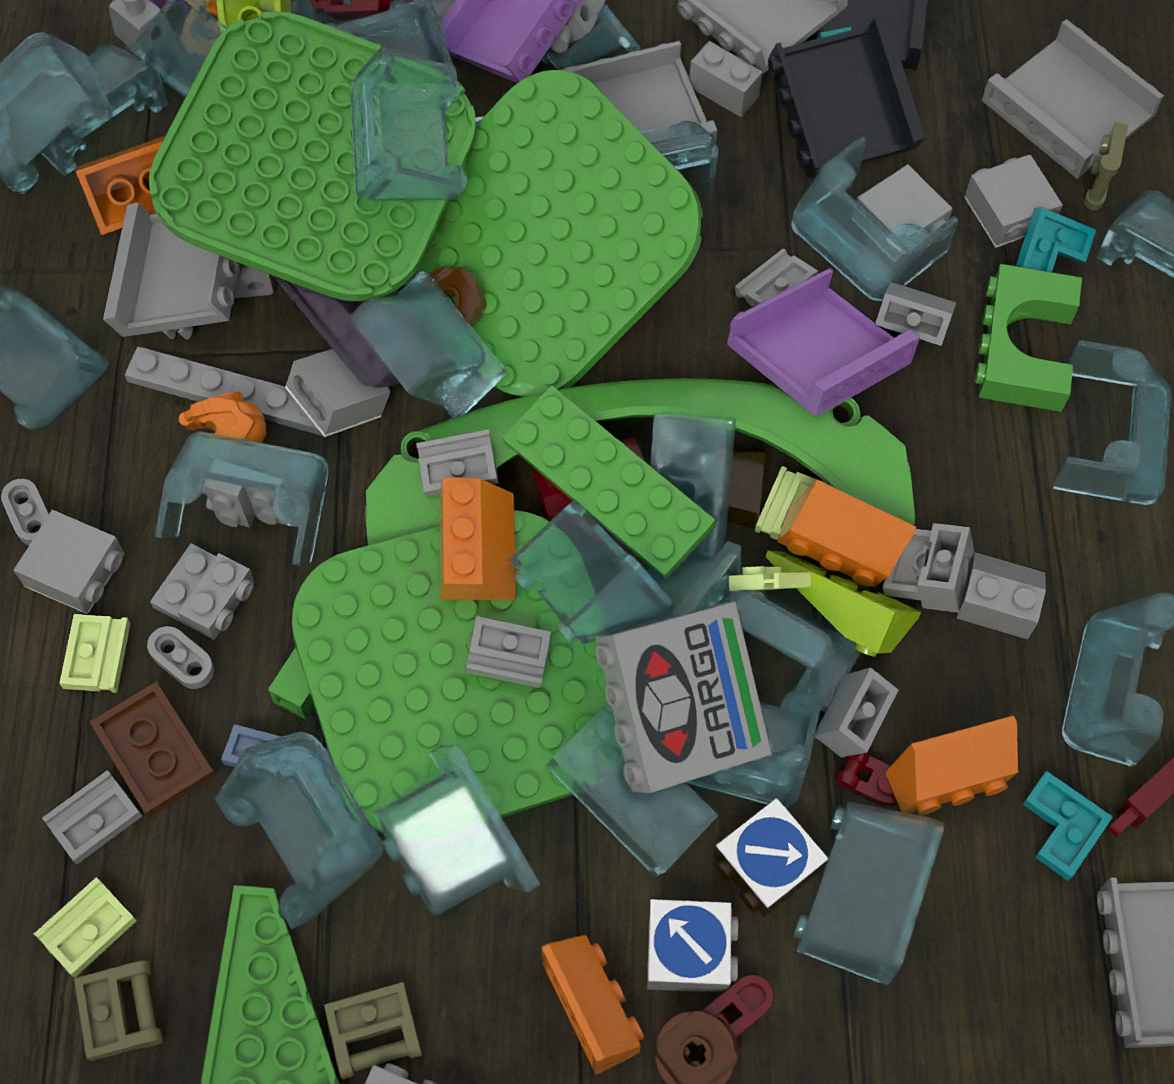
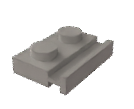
M782 249L735 286L736 296L739 298L744 297L749 305L755 307L762 301L779 295L787 288L806 281L812 275H817L818 270L794 255L792 257L789 256L787 251Z
M489 429L416 443L419 453L423 491L426 497L440 494L443 477L481 478L492 484L499 483Z
M476 616L464 673L540 688L551 632Z
M107 770L42 817V819L76 864H79L141 818L142 815Z

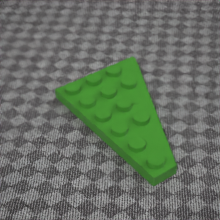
M234 885L201 1084H339L277 894L273 888Z

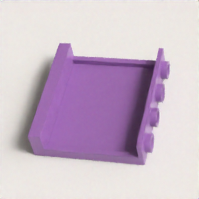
M456 0L431 37L447 55L519 83L531 75L582 0Z
M830 268L817 275H812L806 281L787 288L779 295L769 300L766 299L745 312L738 313L730 323V333L727 341L729 347L814 417L820 416L911 364L920 338L910 329L893 338L882 328L875 325L873 321L829 288L833 270Z

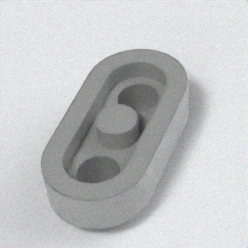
M16 479L4 487L1 493V501L16 534L24 544L30 545L37 532L31 533L32 529L37 526L41 527L49 512L35 484L27 479ZM28 498L26 503L18 504L21 499Z
M165 626L158 628L150 635L147 648L151 657L183 686L190 689H198L211 681L214 675V665L210 656L175 627ZM168 645H174V646H175V648H174V650H173L172 652H170V653H164V652H163V650H164V648H165L166 646H168ZM193 668H202L198 675H190V671Z

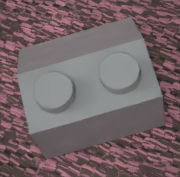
M974 552L960 611L957 613L956 618L1029 639L1038 624L1046 592L1045 572Z

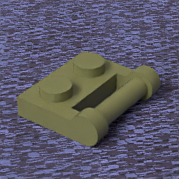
M1115 122L1110 135L1104 134L1098 152L1101 156H1094L1090 169V174L1095 175L1092 189L1087 191L1083 200L1085 207L1090 210H1099L1103 206L1110 180L1119 170L1128 125Z
M149 961L133 962L74 978L86 1059L89 1061L138 1048L155 1046L163 1042L161 1029L156 1028L147 978L151 975ZM128 980L132 982L140 1032L128 1034L120 987L121 982Z
M404 982L324 1005L342 1079L354 1076V1071L408 1055L410 1059L422 1056ZM402 1028L404 1040L357 1054H349L347 1044Z

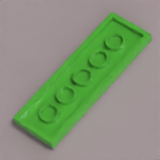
M552 385L502 437L507 446L666 580L717 525L713 517Z

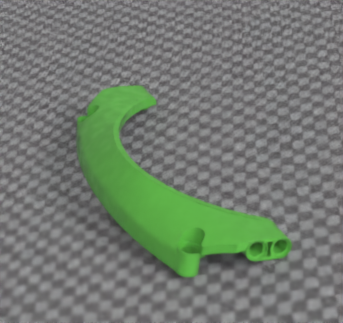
M648 379L601 383L558 390L597 423L631 417H671L698 420L739 431L764 441L793 457L820 477L827 485L914 526L915 510L910 466L907 461L906 447L870 416L860 418L859 406L852 398L837 405L844 407L849 415L848 421L841 423L833 416L834 408L818 417H814L777 385L721 379ZM544 393L484 407L406 435L401 442V454L394 455L366 490L367 506L365 512L368 545L440 526L439 495L425 496L419 458H413L408 453L411 443L417 440L425 442L489 429L497 470L506 462L518 456L515 451L504 443L502 437Z

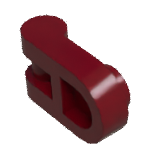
M867 752L845 756L847 761L845 768L838 772L834 780L837 786L880 806L890 807L898 804L885 774L891 765L871 757ZM861 769L871 773L868 783L858 778Z
M757 975L745 976L704 1010L722 1018L730 1026L737 1039L768 1012L774 998L773 989L763 977ZM730 1005L741 1016L733 1024L723 1013Z

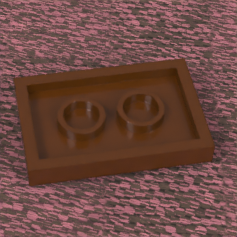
M157 681L90 721L91 726L148 818L216 776Z

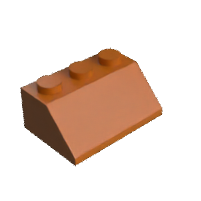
M165 136L74 167L101 235L123 227L128 204L139 203L149 214H156L149 188V176L153 160Z
M443 477L439 494L440 599L515 601L514 494L481 478Z
M816 479L790 505L777 542L787 546V549L796 555H806L818 561L825 569L840 571L852 577L853 581L859 585L876 587L889 577L911 540L916 526Z
M1014 716L912 743L885 772L902 814L905 815L918 811L919 816H923L938 810L941 807L940 804L951 801L953 806H957L972 800L975 797L974 794L985 792L986 796H992L1007 789L1006 783L1018 773L1017 721Z
M583 935L549 943L541 947L543 966L595 1074L597 1075L639 1054L641 1048L639 1041L644 1039V1036L634 1016L627 1019L620 1005L625 1002L624 995L615 979L608 980L602 968L607 965V961L598 943L591 945L587 936Z

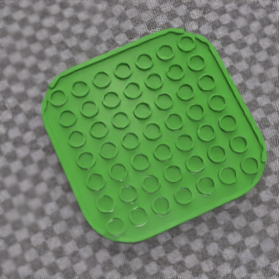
M278 11L263 12L261 17L245 22L240 19L221 33L213 44L153 160L149 176L152 203L159 219L168 230L193 246L332 298L346 301H366L380 298L404 285L413 276L421 263L471 150L476 124L474 107L471 106L464 94L465 89L450 74L434 65L297 14Z
M564 70L543 71L531 75L513 86L475 126L473 144L421 263L405 285L419 300L421 294L418 291L421 283L431 272L438 268L458 267L473 274L482 286L483 297L487 302L486 310L480 315L478 321L470 330L451 339L492 385L512 396L521 398L544 393L551 385L557 390L570 388L687 271L697 254L702 239L700 236L701 217H703L701 204L695 190L685 177L594 84L573 72ZM447 295L445 298L447 300V304L444 306L445 309L452 308L456 301V296Z
M514 510L515 601L440 599V526L338 554L314 569L301 585L292 613V631L295 646L343 797L353 813L368 827L371 826L389 835L390 838L403 841H427L440 838L594 788L607 780L623 763L622 747L617 743L614 734L616 722L613 709L609 706L605 696L607 684L604 672L596 658L597 642L595 637L609 634L578 550L560 528L540 516ZM476 616L551 632L540 688L464 673Z

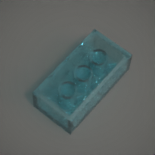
M666 411L655 413L650 466L713 517L717 524L680 565L716 569L723 564L736 418Z
M606 704L545 766L656 877L666 872L718 815L685 782L653 793L632 792L631 786L627 783L624 776L625 760L622 747L617 743L614 734L616 722L613 709Z

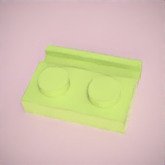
M782 466L757 521L755 531L758 533L760 531L770 534L771 538L778 540L790 505L816 479L799 472L796 474L792 473Z
M781 566L742 568L743 575L729 576V591L811 587V572L782 573Z
M74 614L59 683L63 689L86 691L110 690L117 693L131 624L128 618L112 619L110 616Z
M96 877L37 930L34 935L75 978L137 920Z

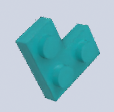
M1043 207L1034 208L1016 267L1052 273L1058 254L1076 262H1086L1096 230Z
M1048 771L1045 772L1023 803L1025 807L1055 827L1035 858L1067 881L1073 877L1113 818Z

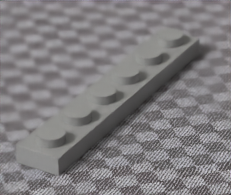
M137 347L124 374L129 383L198 402L228 392H240L246 402L258 406L265 420L322 436V433L298 405L285 386L142 347Z

